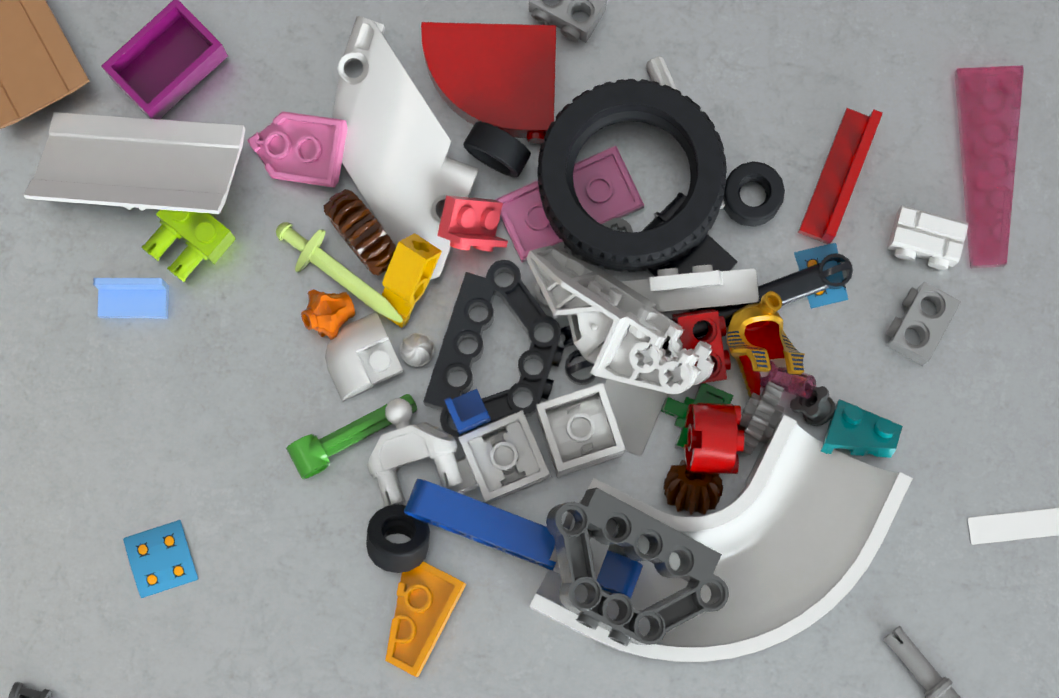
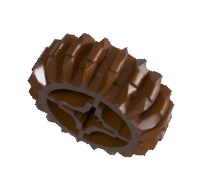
M344 189L340 193L333 195L329 199L330 201L323 205L325 215L372 274L379 276L384 271H387L396 249V245L353 191Z

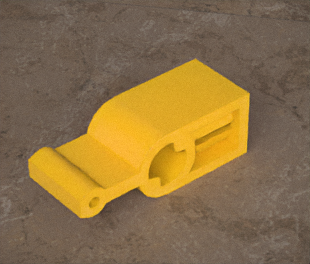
M415 233L398 242L382 285L385 287L382 296L402 316L403 321L399 323L388 317L386 318L401 328L405 327L409 322L414 305L426 290L442 252Z

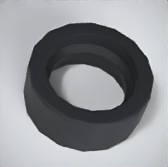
M482 121L475 122L463 143L468 153L477 160L510 177H519L531 156L530 150L518 139L500 128Z

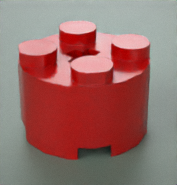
M715 403L689 404L685 421V428H688L687 444H684L686 470L695 473L738 474L739 456L736 452L743 451L745 437L744 431L738 430L737 426L741 422L740 405Z

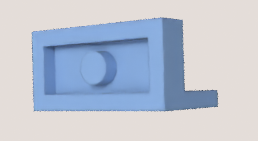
M93 278V285L98 289L99 318L168 319L169 285L162 278Z

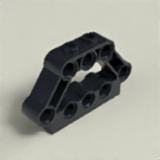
M500 260L492 264L486 278L469 272L465 273L423 400L425 406L442 411L440 416L441 427L443 431L452 435L455 440H459L458 437L460 436L457 430L451 429L448 425L451 415L444 399L459 397L470 391L473 386L471 367L483 354L482 333L494 321V309L492 306L494 296L501 297L528 335L530 348L521 354L518 360L519 382L515 383L508 390L482 398L484 406L491 417V422L467 433L522 410L525 417L532 416L536 412V405L540 404L541 399H549L554 380L548 379L552 366L559 367L564 348L559 346L561 335L559 323L551 316L545 314L522 282L519 268L509 260ZM507 272L513 276L514 281L507 287H500L495 283V277L499 273ZM477 306H482L488 311L487 318L480 322L473 321L469 317L471 309ZM539 327H548L552 330L554 336L550 341L544 343L534 337V332ZM472 338L478 343L476 351L471 354L462 353L458 347L463 339ZM529 359H537L543 364V369L539 374L530 375L524 370L525 362ZM456 370H461L467 375L465 384L459 387H454L448 382L450 373ZM517 392H529L533 398L532 403L525 408L516 406L513 402V397Z

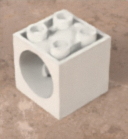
M603 383L536 405V415L557 478L623 456L626 449Z

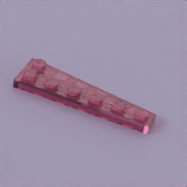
M1023 65L957 68L955 71L970 268L1004 267L1007 265L1024 73Z

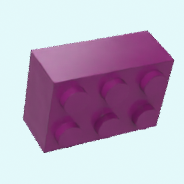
M173 0L101 67L109 78L149 119H161L224 61L228 55L223 45L179 0Z

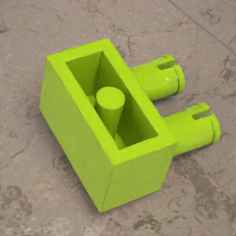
M159 210L156 215L160 219L159 223L161 226L141 248L155 260L159 261L160 257L177 238L185 240L187 247L171 266L167 268L178 279L185 282L186 278L203 259L205 261L208 259L215 264L236 238L229 229L209 213Z

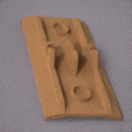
M0 0V129L32 115L90 82L46 0Z

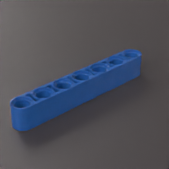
M416 479L404 513L553 571L556 562L551 561L550 558L555 547L554 536L550 534L546 526L429 481ZM608 550L597 577V582L602 590L611 594H624L631 599L643 565Z

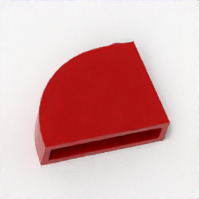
M421 22L422 46L429 76L441 98L456 114L472 125L475 122L482 121L500 128L515 138H527V142L530 143L544 142V136L551 122H554L556 25Z

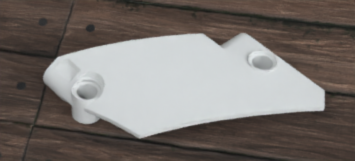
M357 16L344 55L338 64L340 76L332 116L334 119L346 120L347 123L342 163L396 247L400 240L415 233L442 251L430 278L431 280L441 276L452 248L449 246L450 240L437 236L441 217L437 212V206L439 202L446 199V195L469 197L479 168L447 157L451 140L383 36L385 25ZM355 59L360 60L363 64L362 74L357 78H350L346 71L348 63Z

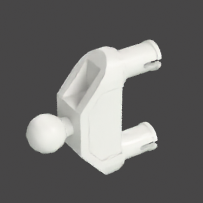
M395 398L390 401L385 408V415L389 422L396 425L397 430L381 435L368 461L369 473L373 478H377L384 507L406 501L396 471H399L398 467L430 457V460L434 459L442 487L448 488L463 483L464 481L461 478L454 455L457 452L456 448H458L455 438L427 422L410 425L409 420L412 416L410 403L401 398Z

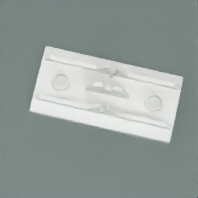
M54 112L48 140L34 178L31 179L24 197L33 200L122 206L128 210L135 207L141 211L147 208L220 214L226 202L242 150L245 127L244 125Z

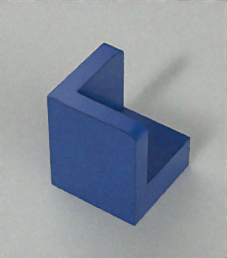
M477 389L454 399H451V397L444 399L459 436L491 422V417Z

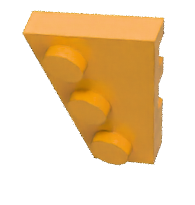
M424 561L415 569L409 572H402L401 581L398 583V598L395 615L392 619L385 661L415 677H419L466 583Z

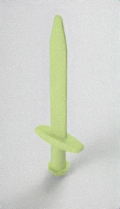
M283 222L278 225L276 229L277 238L280 241L286 240L301 252L295 266L296 272H301L311 261L377 313L399 323L403 321L402 316L385 297L320 248L326 233L324 229L318 230L308 241L292 229L293 225L291 223Z

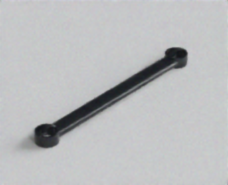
M837 253L829 254L821 263L758 286L759 302H761L762 296L769 291H773L780 296L783 306L828 288L840 289L852 277V264L844 255ZM829 261H840L842 263L824 271L822 270L823 266ZM847 271V276L841 283H832L826 279V277L837 272ZM748 304L699 308L694 311L714 309L719 312V316L724 317L726 327H728L732 315ZM705 320L698 321L693 327L695 338L704 336L708 332V324ZM670 339L664 342L662 346L664 350L668 349ZM576 350L566 359L565 374L574 384L586 385L592 382L596 376L592 374L588 379L580 380L571 374L594 366V364L585 360L568 367L574 358L583 356L579 350Z

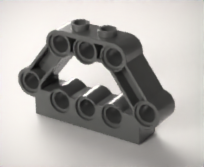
M597 487L586 490L581 503L567 502L558 504L547 515V529L554 536L562 580L559 590V598L562 605L578 615L577 622L594 630L598 626L610 632L608 638L621 645L628 646L629 642L637 645L656 644L671 629L703 612L718 611L728 601L729 592L726 583L720 577L713 574L722 554ZM566 511L570 512L575 519V524L571 531L565 529L562 525V515ZM610 518L618 524V534L614 538L606 531V524ZM587 529L592 531L594 538L599 543L604 545L618 544L623 547L626 556L631 560L637 562L648 560L652 562L661 576L667 578L680 577L688 582L686 588L644 610L633 608L631 600L624 594H607L603 592L596 580ZM641 535H644L649 541V550L646 554L640 552L637 543ZM672 552L678 554L680 558V566L676 571L669 564V557ZM580 583L586 587L588 592L587 599L583 603L578 602L575 598V589ZM705 584L711 590V598L707 603L702 600L700 595L701 588ZM612 600L619 606V614L614 620L609 618L606 610L608 603ZM643 617L647 618L650 623V631L646 636H643L638 629L639 621Z

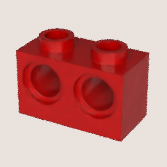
M714 309L672 314L673 321L682 326L684 330L679 338L683 344V349L694 350L700 341L711 345L710 349H712L710 355L715 364L710 377L702 383L727 380L726 370L731 369V361L728 350H723L722 337L726 336L724 317L719 316V312ZM705 320L708 324L707 334L702 338H695L693 335L694 325L698 321Z

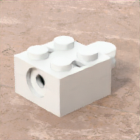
M523 410L458 437L466 455L456 460L464 482L447 489L464 494L479 487L485 503L489 504L550 478V473ZM498 432V434L490 437V434Z

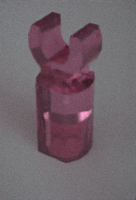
M770 361L771 370L766 377H760L762 388H765L766 384L770 381L784 388L783 392L806 399L811 397L816 387L814 376L807 373H802L801 375L789 374L786 367L778 368L772 361Z

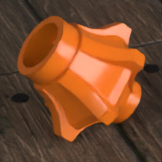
M314 289L307 293L309 298L306 310L301 312L302 321L308 330H317L321 337L327 335L330 340L337 337L340 327L348 319L355 316L354 304L346 292L326 294Z

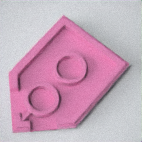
M281 112L273 119L270 125L260 133L254 134L247 141L261 158L271 178L335 188L339 182L347 123L346 120Z

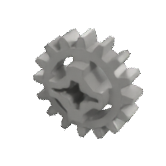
M769 381L761 395L753 392L741 414L740 425H737L738 430H743L745 436L742 452L751 455L759 441L766 444L768 439L771 438L784 411V407L778 405L784 388Z

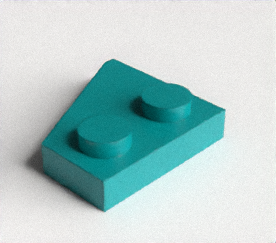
M839 399L835 406L834 415L830 420L821 452L831 454L834 448L850 449L851 455L864 456L871 454L876 457L891 458L897 448L903 426Z

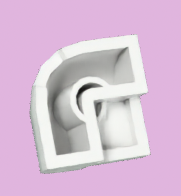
M377 312L345 325L338 331L337 337L330 340L327 344L325 355L327 368L342 402L374 388L373 385L404 372Z

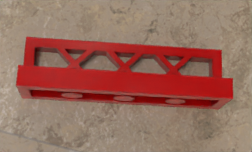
M846 108L798 233L829 245L833 241L881 120L882 112L873 109L871 114L867 116Z

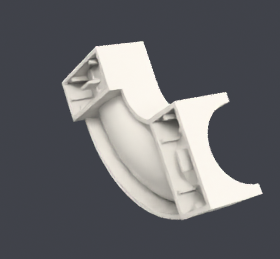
M786 415L779 419L771 438L768 439L766 444L764 443L741 493L729 506L713 514L700 517L670 515L593 478L588 489L597 487L722 554L713 574L720 577L726 583L729 592L728 601L718 611L703 612L671 629L656 644L637 645L629 642L628 646L621 645L608 638L610 632L600 626L594 630L577 622L578 615L565 608L560 601L561 575L548 569L529 608L590 639L616 650L645 658L674 662H708L732 659L764 650L786 641L810 627L832 610L852 590L870 566L880 548L913 478L901 472H891L866 464L836 449L831 454H825L821 452L823 442L805 432L798 426L796 420ZM618 524L614 532L613 538L618 534ZM587 529L588 534H592V531ZM641 535L637 543L640 552L646 554L649 550V541L644 535ZM611 544L609 546V551L627 557L623 547L618 544ZM672 552L669 557V564L675 571L680 566V558L678 554ZM648 560L638 561L643 565L630 600L633 608L644 610L686 588L688 582L680 577H663L657 572L652 562ZM580 583L575 589V598L578 602L583 603L587 599L588 592L586 587ZM706 584L703 585L700 591L701 598L705 603L711 598V590ZM614 600L610 601L606 610L609 618L614 620L619 614V606ZM645 617L641 618L638 624L639 632L643 636H646L650 631V623Z

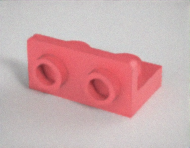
M446 195L437 236L450 240L449 246L460 250H470V246L487 252H493L494 247L507 248L508 240L495 236L503 203L493 199Z

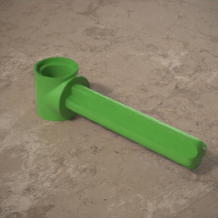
M410 394L400 397L410 403L412 414L417 411L416 403ZM387 404L321 439H318L314 434H310L288 445L286 450L300 477L307 479L322 472L330 465L328 457L392 425L385 415Z

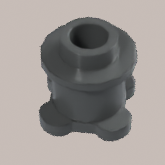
M805 381L799 385V392L796 398L791 400L790 408L795 413L803 412V417L808 424L820 426L827 423L833 417L835 403L829 397V391L825 386L815 387L811 382Z

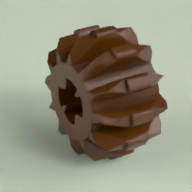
M681 460L679 465H671L667 477L664 479L663 489L665 490L664 495L667 498V504L676 506L677 512L685 510L689 511L690 515L694 512L705 515L708 509H716L720 496L723 493V480L719 474L690 472L686 470L685 460Z

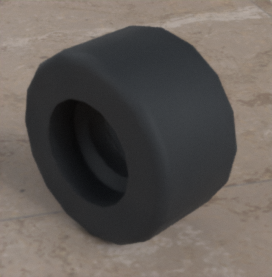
M752 161L739 165L731 171L726 179L723 196L724 210L732 220L740 225L754 227L767 223L774 218L783 203L785 188L782 178L774 168L765 163ZM757 182L762 185L766 193L765 201L755 207L746 205L740 197V189L744 184Z
M406 505L386 506L378 510L368 524L366 540L368 556L376 566L388 572H409L420 566L427 556L430 539L429 524L404 513ZM398 533L409 537L411 540L406 543L397 544L390 542L385 537Z

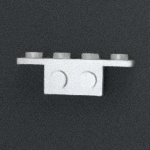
M712 265L692 266V273L679 274L678 268L657 270V277L622 281V283L657 305L655 310L658 312L759 302L757 271L754 268L713 271Z

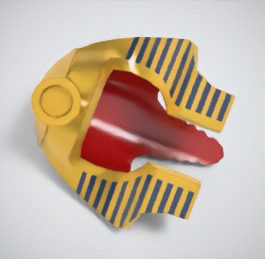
M773 291L764 294L761 302L748 304L732 315L727 330V344L731 355L737 361L749 397L752 396L753 392L760 395V372L771 370L770 360L785 359L789 374L801 375L804 373L803 358L805 354L800 353L793 346L783 331V319L777 312L782 307V300Z

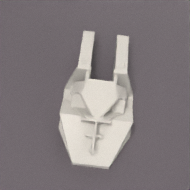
M546 246L529 251L526 257L527 262L553 313V318L568 315L573 343L583 357L594 364L591 374L668 394L682 393L692 385L702 383L710 377L715 364L710 358L712 349H710L711 345L700 341L694 350L683 349V344L679 339L684 331L683 327L655 310L657 306L655 303L602 269L555 247ZM670 339L668 350L672 353L666 354L662 346L664 342Z

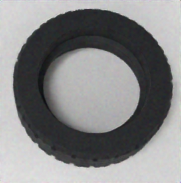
M621 79L615 83L609 81L602 85L594 86L593 90H586L581 95L572 99L573 103L565 105L556 115V120L551 122L544 136V142L541 144L538 156L537 177L543 210L550 226L559 239H562L564 244L576 255H581L582 259L596 266L603 265L605 269L620 272L623 270L643 272L647 271L648 268L652 270L669 265L671 261L681 259L691 252V249L696 247L705 238L709 229L712 228L721 208L726 184L727 166L726 156L723 152V143L719 133L715 131V125L709 119L706 112L700 111L701 107L692 101L690 97L682 96L679 90L673 89L668 85L661 86L659 82H651L644 79L640 81ZM643 122L657 126L670 133L681 145L687 156L690 167V186L685 201L669 220L653 229L641 232H622L608 228L597 222L585 211L576 195L573 171L579 151L595 132L616 123Z

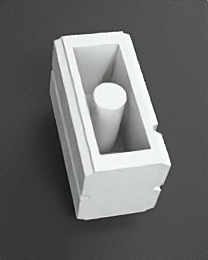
M902 205L896 213L887 248L888 250L895 251L897 258L914 261L915 257L928 260V266L947 270L948 266L954 267L960 260L968 223Z

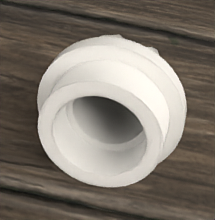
M412 333L403 339L400 345V354L406 364L412 367H422L431 361L434 355V345L428 336L422 333Z

